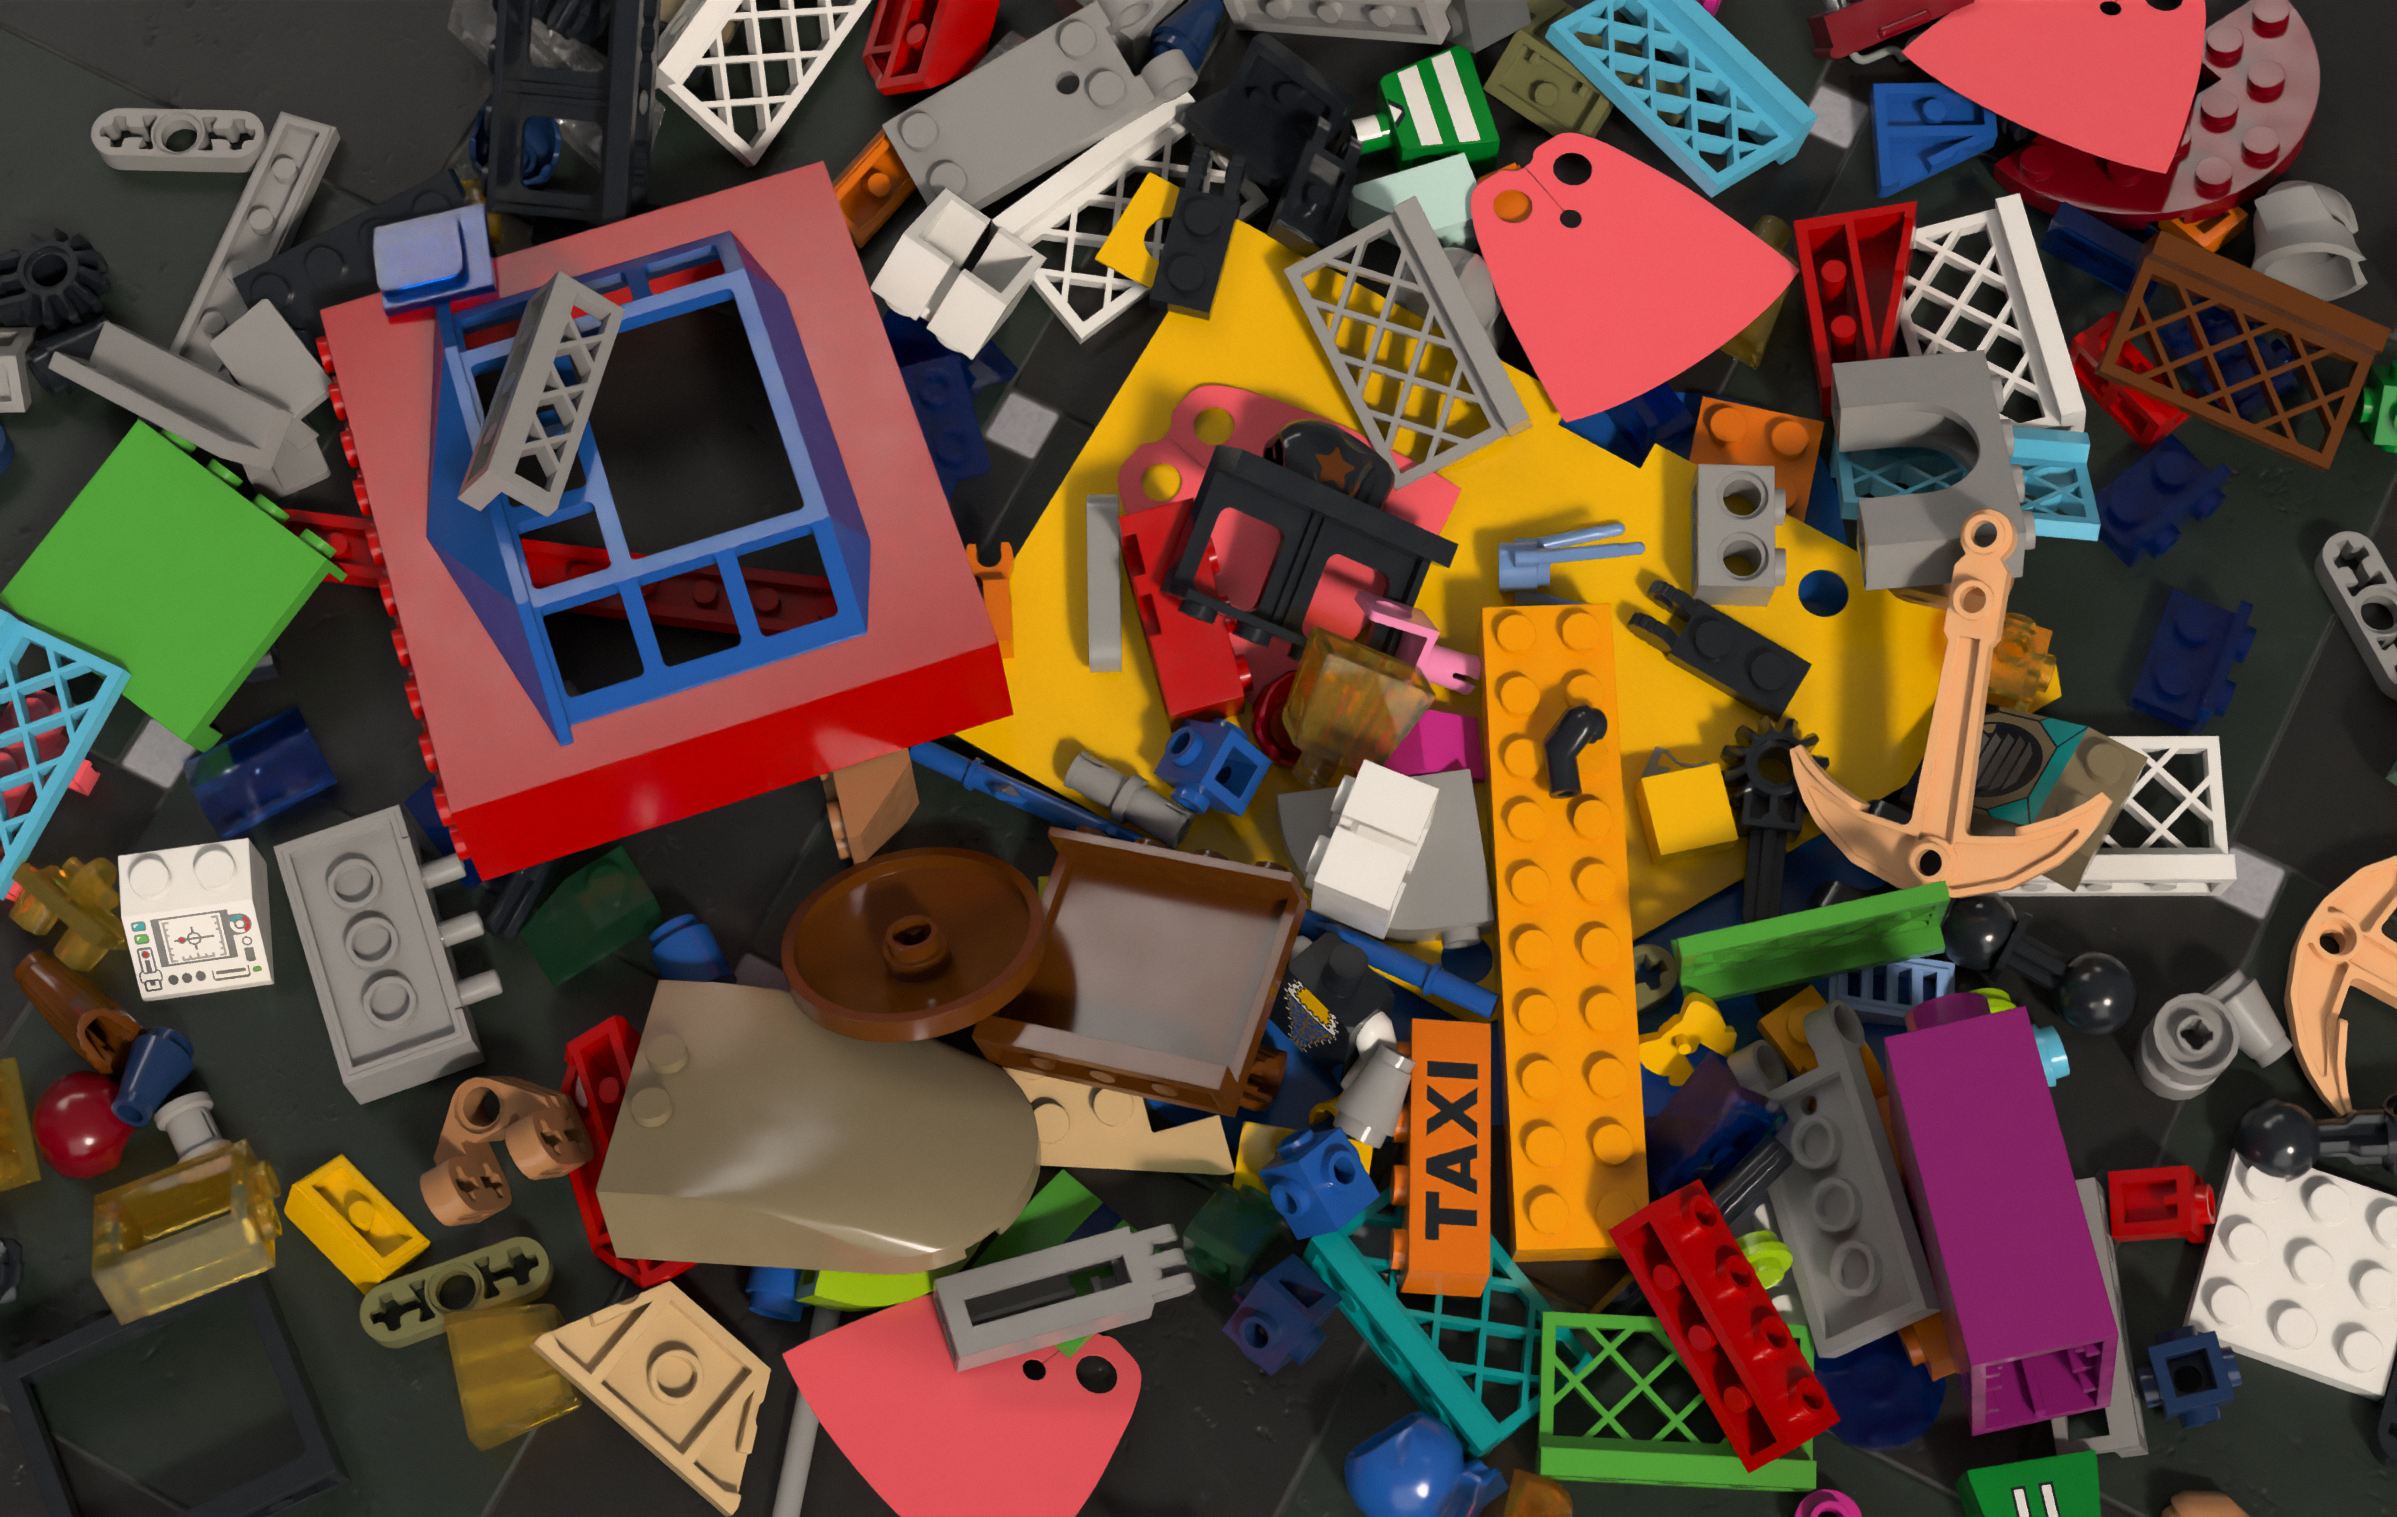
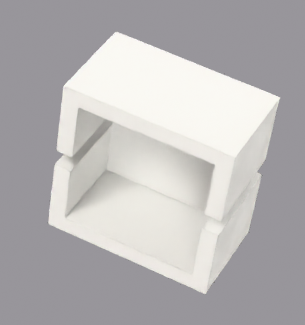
M945 188L902 234L870 289L881 296L886 304L896 313L911 317L915 321L920 316L929 322L926 328L936 335L941 344L950 350L961 352L973 360L1013 312L1047 258L1001 227L972 273L965 268L963 271H960L991 219Z
M1365 759L1357 778L1345 774L1331 807L1333 815L1329 828L1334 829L1332 838L1319 835L1305 872H1308L1304 887L1313 890L1311 911L1384 940L1406 887V883L1402 882L1405 873L1411 874L1432 824L1439 789Z

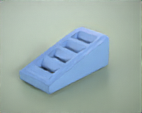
M1916 958L1851 972L1859 974V997L1848 995V973L1822 979V998L1827 1004L1834 1000L1846 1002L1855 1011L1861 1023L1906 1026L1904 1020L1906 1013L1923 1003V978L1936 979V998L1955 994V963ZM1873 975H1884V1001L1873 999ZM1898 977H1910L1909 1005L1898 1003Z

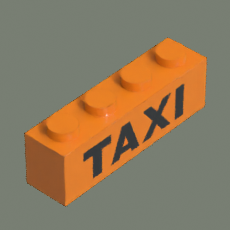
M1412 1018L1405 1041H1397V1051L1412 1058L1416 1063L1411 1071L1412 1076L1394 1137H1391L1392 1142L1402 1143V1165H1393L1391 1172L1390 1203L1391 1205L1401 1206V1229L1392 1228L1389 1267L1390 1269L1400 1270V1293L1481 1297L1490 1277L1491 1023Z

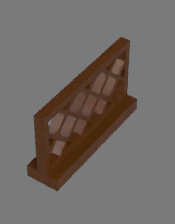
M2159 231L2143 243L2134 265L2138 268L2094 374L2320 472L2329 470L2374 356L2383 351L2391 329L2165 231ZM2150 279L2172 289L2181 311L2154 322L2152 321L2143 300V295ZM2189 296L2203 302L2193 306ZM2211 307H2217L2228 312L2238 336L2210 346L2196 313ZM2136 315L2141 327L2129 331ZM2184 318L2198 352L2169 362L2156 329ZM2246 320L2261 327L2250 331ZM2272 331L2286 338L2295 361L2267 371L2254 338ZM2144 334L2158 367L2145 373L2137 374L2115 363L2124 342ZM2241 343L2255 377L2227 387L2213 354ZM2303 345L2318 352L2307 355ZM2330 356L2351 365L2352 368L2343 389L2324 396L2311 362ZM2201 359L2215 392L2195 399L2182 393L2173 370ZM2298 368L2312 401L2284 412L2270 378ZM2161 375L2165 385L2153 381L2151 378ZM2259 384L2272 417L2253 424L2240 418L2230 394ZM2218 399L2222 410L2207 403ZM2339 399L2332 414L2328 403ZM2311 409H2316L2325 430L2318 451L2297 443L2288 421L2289 418ZM2275 424L2280 435L2265 428Z

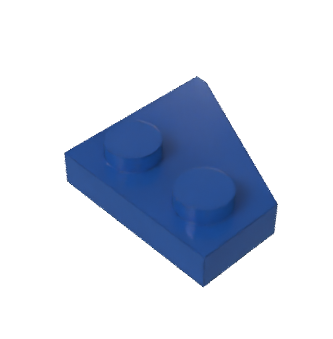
M1943 83L1873 84L1869 99L1877 198H1887L1992 148L1998 136L1996 113L1964 97Z

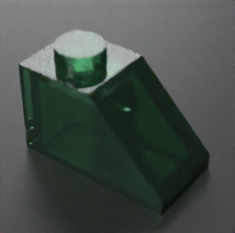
M622 845L564 879L521 930L520 935L552 987L555 988L664 922L665 919L654 895Z
M1223 1182L1190 1222L1183 1234V1251L1187 1260L1185 1266L1235 1294L1242 1284L1258 1271L1281 1231L1282 1214L1274 1210L1275 1206L1272 1203L1271 1197L1247 1184H1242L1241 1188L1237 1190Z

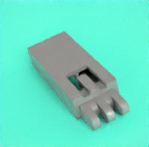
M1164 1224L1132 1234L1129 1226L934 1279L932 1297L956 1372L1149 1319L1155 1303L1193 1291L1196 1286L1191 1273H1181L1164 1278L1163 1275L1164 1273L1180 1269L1187 1264L1183 1249L1175 1248L1160 1253L1155 1252V1249L1168 1246L1178 1240L1179 1237L1174 1224ZM1112 1266L1115 1276L1099 1279V1276L1090 1278L1089 1288L1091 1294L1075 1298L1076 1291L1075 1288H1071L1068 1277Z

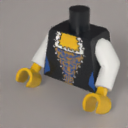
M1327 931L1314 943L1305 936L1296 937L1269 1019L1339 1089L1341 1087L1344 1089L1340 1095L1316 1104L1311 1109L1309 1123L1312 1126L1323 1122L1331 1114L1336 1118L1339 1111L1334 1107L1370 1058L1376 1054L1380 1044L1395 1050L1398 1048L1391 1021L1395 1000L1392 989L1368 966L1367 955L1361 948L1353 944H1346L1335 933Z

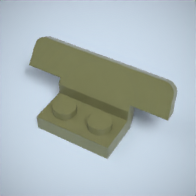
M1527 0L1531 24L1516 31L1482 89L1553 136L1572 132L1595 138L1615 104L1545 38L1551 24L1577 10L1563 0ZM1583 32L1573 34L1584 45L1602 49L1601 36ZM1614 40L1615 52L1642 58V52L1627 42ZM1615 70L1616 76L1625 85L1643 89V76ZM1656 79V92L1684 98L1683 85ZM1657 110V115L1673 127H1676L1684 117Z

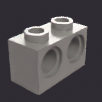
M1698 464L1691 483V597L1697 604L1702 601L1708 605L1767 607L1776 588L1775 586H1784L1785 548H1775V526L1784 525L1786 493L1785 488H1775V466ZM1730 496L1743 497L1751 503L1754 512L1744 516L1736 515L1727 509L1723 500ZM1730 556H1741L1752 564L1755 573L1749 576H1737L1726 568L1723 560Z

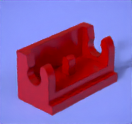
M2114 310L2085 332L2082 331L2074 337L2068 352L2078 383L2146 452L2190 418L2191 415L2094 374L2119 314ZM2129 340L2124 342L2115 363L2116 365L2137 374L2155 369L2152 363ZM2161 375L2151 378V380L2165 385ZM2193 388L2183 393L2195 399L2201 398Z

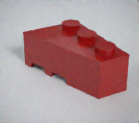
M1917 201L1793 221L1795 260L1797 268L1800 270L1798 277L1823 418L1832 417L1830 407L1833 363L1894 358L1916 237Z
M1194 498L1118 517L1122 560L1171 733L1179 729L1184 718L1210 723L1214 718L1225 719L1244 714V693L1254 690L1245 654L1234 655L1229 633L1233 631L1236 623L1217 615L1214 625L1189 617L1177 611L1181 599L1159 591L1193 506ZM1210 536L1194 578V586L1200 593L1231 606L1228 595L1219 596L1213 574L1219 573L1220 568Z

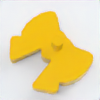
M1697 992L1688 993L1680 1013L1673 1015L1667 1022L1663 1023L1657 1032L1639 1035L1640 1061L1651 1072L1663 1077L1667 1076L1671 1086L1697 1084L1700 1081L1697 1071L1686 1054L1695 1052L1700 1043L1725 1057H1729L1734 1051L1737 1038L1736 1031L1733 1026L1725 1025L1718 1006L1711 998Z

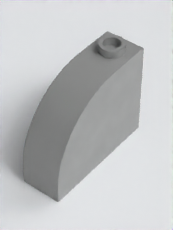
M1464 769L1412 776L1410 778L1438 788L1439 793L1432 824L1411 874L1405 873L1402 882L1406 883V887L1384 940L1339 921L1336 922L1373 939L1393 943H1423L1442 940V946L1446 949L1464 948L1479 944L1481 942V935L1490 934L1494 923V913L1471 770ZM1339 786L1277 795L1276 813L1283 852L1291 872L1294 873L1300 887L1311 901L1313 890L1304 887L1308 872H1305L1319 835L1332 838L1334 829L1329 828L1333 815L1331 807Z

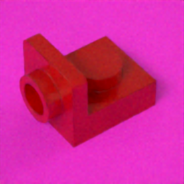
M2189 1165L2108 1171L2111 1236L2117 1242L2185 1237L2192 1244L2207 1243L2206 1225L2214 1224L2216 1220L2214 1193L2211 1185L2204 1184L2203 1179Z

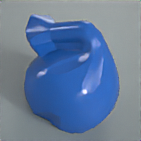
M1416 1411L1405 1416L1348 1452L1344 1467L1348 1494L1355 1506L1366 1517H1479L1485 1506L1509 1488L1503 1474L1497 1467L1488 1468L1485 1466L1484 1461L1479 1459L1464 1461L1463 1445L1449 1426L1436 1416L1422 1411Z

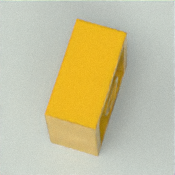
M1719 763L1644 777L1634 787L1653 865L1729 850L1739 840Z

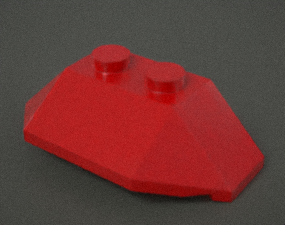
M879 0L862 56L870 75L875 80L877 89L885 96L930 89L967 75L982 67L1001 0Z
M613 1015L566 1043L564 1062L568 1064L560 1092L571 1095L590 1135L595 1152L593 1160L568 1174L593 1254L618 1272L633 1279V1283L642 1289H652L698 1263L616 1258L595 1191L642 1036L623 1016Z

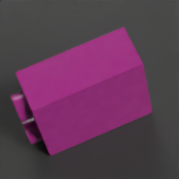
M1971 992L1944 995L1923 1002L1906 1013L1904 1020L1907 1033L1884 1038L1890 1123L1923 1251L1942 1309L1940 1315L1972 1436L2110 1407L2119 1333L2026 1006L1991 1013L1987 998L1982 994Z

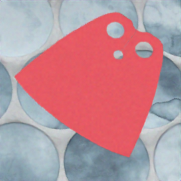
M1975 0L1974 3L1947 14L1918 36L1901 53L1944 85L2023 127L2111 161L2166 174L2181 139L2198 84L2204 46L2206 6L2205 0H2182L2181 5L2177 9L2162 11L2150 6L2146 0H2117L2116 3L2120 5L2121 12L2111 16L2103 13L2100 5L2106 1L2115 2L2116 0Z
M1571 132L1554 136L1535 149L1530 164L1516 171H1498L1479 183L1471 195V215L1475 234L1485 263L1490 271L1500 304L1540 382L1565 423L1623 404L1695 365L1736 336L1760 316L1782 294L1800 271L1755 234L1686 186L1625 152L1582 134ZM1566 153L1583 155L1592 166L1591 176L1585 183L1580 185L1565 184L1557 179L1554 174L1553 165L1555 160ZM1507 190L1523 192L1532 202V212L1526 220L1519 223L1503 221L1494 211L1493 203L1495 198ZM1566 210H1575L1580 214L1582 220L1578 227L1568 228L1561 223L1560 215Z
M1204 385L1190 392L1173 410L1171 416L1172 425L1166 436L1155 443L1141 445L1128 458L1119 471L1118 486L1126 514L1189 498H1194L1195 501L1216 445H1208L1200 441L1195 434L1194 423L1199 413L1212 407L1227 411L1234 422V429L1230 438L1218 445L1244 449L1260 457L1263 456L1264 446L1269 439L1287 423L1300 419H1316L1331 423L1356 437L1374 451L1375 449L1369 438L1311 412L1250 391L1228 386ZM1393 450L1390 451L1401 473L1419 465ZM1159 463L1175 467L1182 479L1181 489L1178 494L1171 500L1163 502L1149 498L1143 491L1141 484L1146 470L1152 465ZM1434 472L1397 491L1393 486L1382 511L1439 535L1456 503L1461 488ZM1229 507L1220 512L1211 534L1220 572L1213 575L1219 596L1227 594L1231 606L1242 611H1248L1257 602L1279 546L1280 533L1274 526ZM1339 554L1332 555L1326 562L1302 625L1304 635L1311 640L1341 652L1372 621L1354 600L1357 591L1361 590L1382 597L1386 588L1384 575ZM1232 632L1229 633L1234 655L1244 653L1249 666L1254 690L1245 692L1244 695L1251 705H1253L1263 686L1284 672L1313 668L1286 657L1290 645L1272 638L1267 648L1235 636Z
M932 1293L894 1305L806 1341L782 1354L801 1394L824 1429L856 1470L900 1517H1075L1089 1498L1108 1465L1132 1417L1141 1388V1371L1135 1359L1116 1339L1110 1336H1102L1098 1333L1071 1359L1053 1345L956 1372ZM1087 1356L1105 1358L1116 1370V1385L1106 1393L1088 1391L1077 1379L1076 1368L1079 1361ZM1030 1359L1038 1360L1045 1367V1376L1038 1381L1029 1379L1023 1372V1364Z

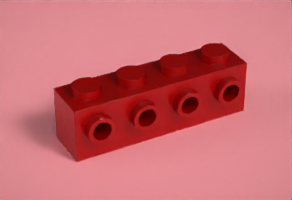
M1700 1179L1649 1204L1608 1230L1748 1474L1790 1452L1841 1421L1824 1387L1813 1373L1793 1339L1790 1329L1782 1320L1759 1281L1753 1266L1745 1257L1721 1216L1719 1208L1711 1199Z

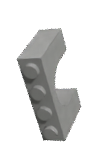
M1984 350L1832 364L1830 409L1839 453L1896 447H1922L1949 455L1961 463L1969 472L1958 483L1939 491L1858 499L1856 544L1865 591L1952 583L1954 565L1965 555V551L1960 543L1962 524L1970 514L1981 509L1997 510L2010 518L2014 523L2018 533V542L2014 552L2005 562L2012 573V578L2023 576L2025 550L2035 549V522L2031 510H2021L2020 503L2024 502L2025 497L2023 470L2021 464L2011 465L2009 457H2013L2014 454L2012 423L2010 419L2000 420L1999 412L2003 411L2004 404L2002 380L1999 374L1990 375ZM1992 523L1981 525L1975 533V541L1980 547L1990 546L1997 537L1996 527Z

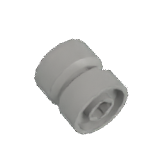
M2200 993L2180 994L2164 1004L2137 1038L2133 1051L2135 1072L2144 1086L2160 1097L2171 1100L2192 1099L2205 1092L2236 1056L2240 1042L2237 1021L2230 1010L2214 997Z

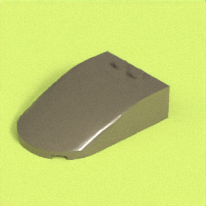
M659 979L595 1192L616 1258L869 1274H910L937 1269L967 1258L965 1249L981 1241L993 1231H996L999 1235L1003 1234L1022 1213L1036 1187L1041 1165V1144L1035 1114L1023 1090L1003 1069L974 1053L934 1038L884 1043L858 1040L839 1035L813 1022L795 1004L790 992L778 989L718 982Z

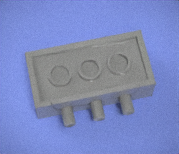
M399 804L273 846L342 1081L358 1103L362 1105L486 1062L469 1005L501 994L503 992L502 983L495 969L461 980L451 946L484 935V926L477 911H471L443 921L433 891L434 887L466 876L464 863L459 860L457 853L425 863L415 830Z

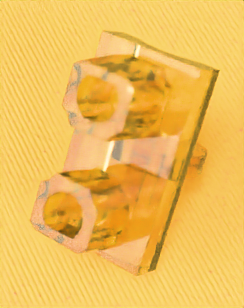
M74 856L64 863L62 870L55 865H49L42 870H37L30 863L23 862L12 877L13 880L23 887V890L14 903L9 917L23 929L34 935H47L58 918L69 926L68 930L53 951L54 955L69 968L75 971H91L107 954L109 949L128 950L129 948L122 921L109 911L120 903V894L112 888L118 873L117 867L107 858L99 857L85 865Z

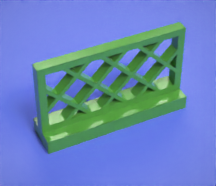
M1946 881L1671 940V949L1683 1000L1688 993L1697 992L1706 995L1716 1002L1944 953L1946 947L1940 925L1950 902Z
M1548 1311L1541 1313L1537 1451L1535 1452L1534 1479L1807 1493L1816 1489L1817 1461H1813V1438L1748 1474L1727 1436L1718 1444L1701 1443L1682 1422L1705 1400L1702 1393L1698 1394L1676 1415L1652 1390L1649 1384L1674 1360L1691 1376L1671 1339L1665 1334L1667 1332L1658 1317ZM1786 1324L1791 1331L1793 1339L1797 1340L1799 1349L1814 1373V1340L1809 1325ZM1556 1328L1583 1329L1603 1351L1575 1376L1555 1355ZM1598 1330L1623 1332L1609 1343ZM1633 1332L1651 1333L1670 1353L1644 1379L1616 1351V1348ZM1607 1356L1636 1386L1609 1412L1580 1382ZM1556 1369L1568 1383L1554 1395ZM1572 1389L1601 1418L1582 1437L1553 1435L1554 1406ZM1640 1392L1669 1422L1651 1440L1633 1439L1614 1419ZM1607 1425L1619 1439L1596 1438L1593 1436ZM1675 1428L1687 1442L1661 1440Z

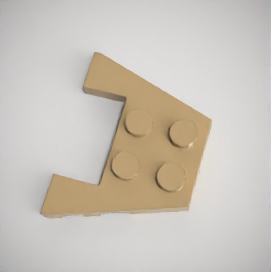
M1001 1067L1020 1086L1034 1111L1041 1144L1040 1166L1229 1175L1235 1173L1220 1115L1153 1132L1143 1097Z

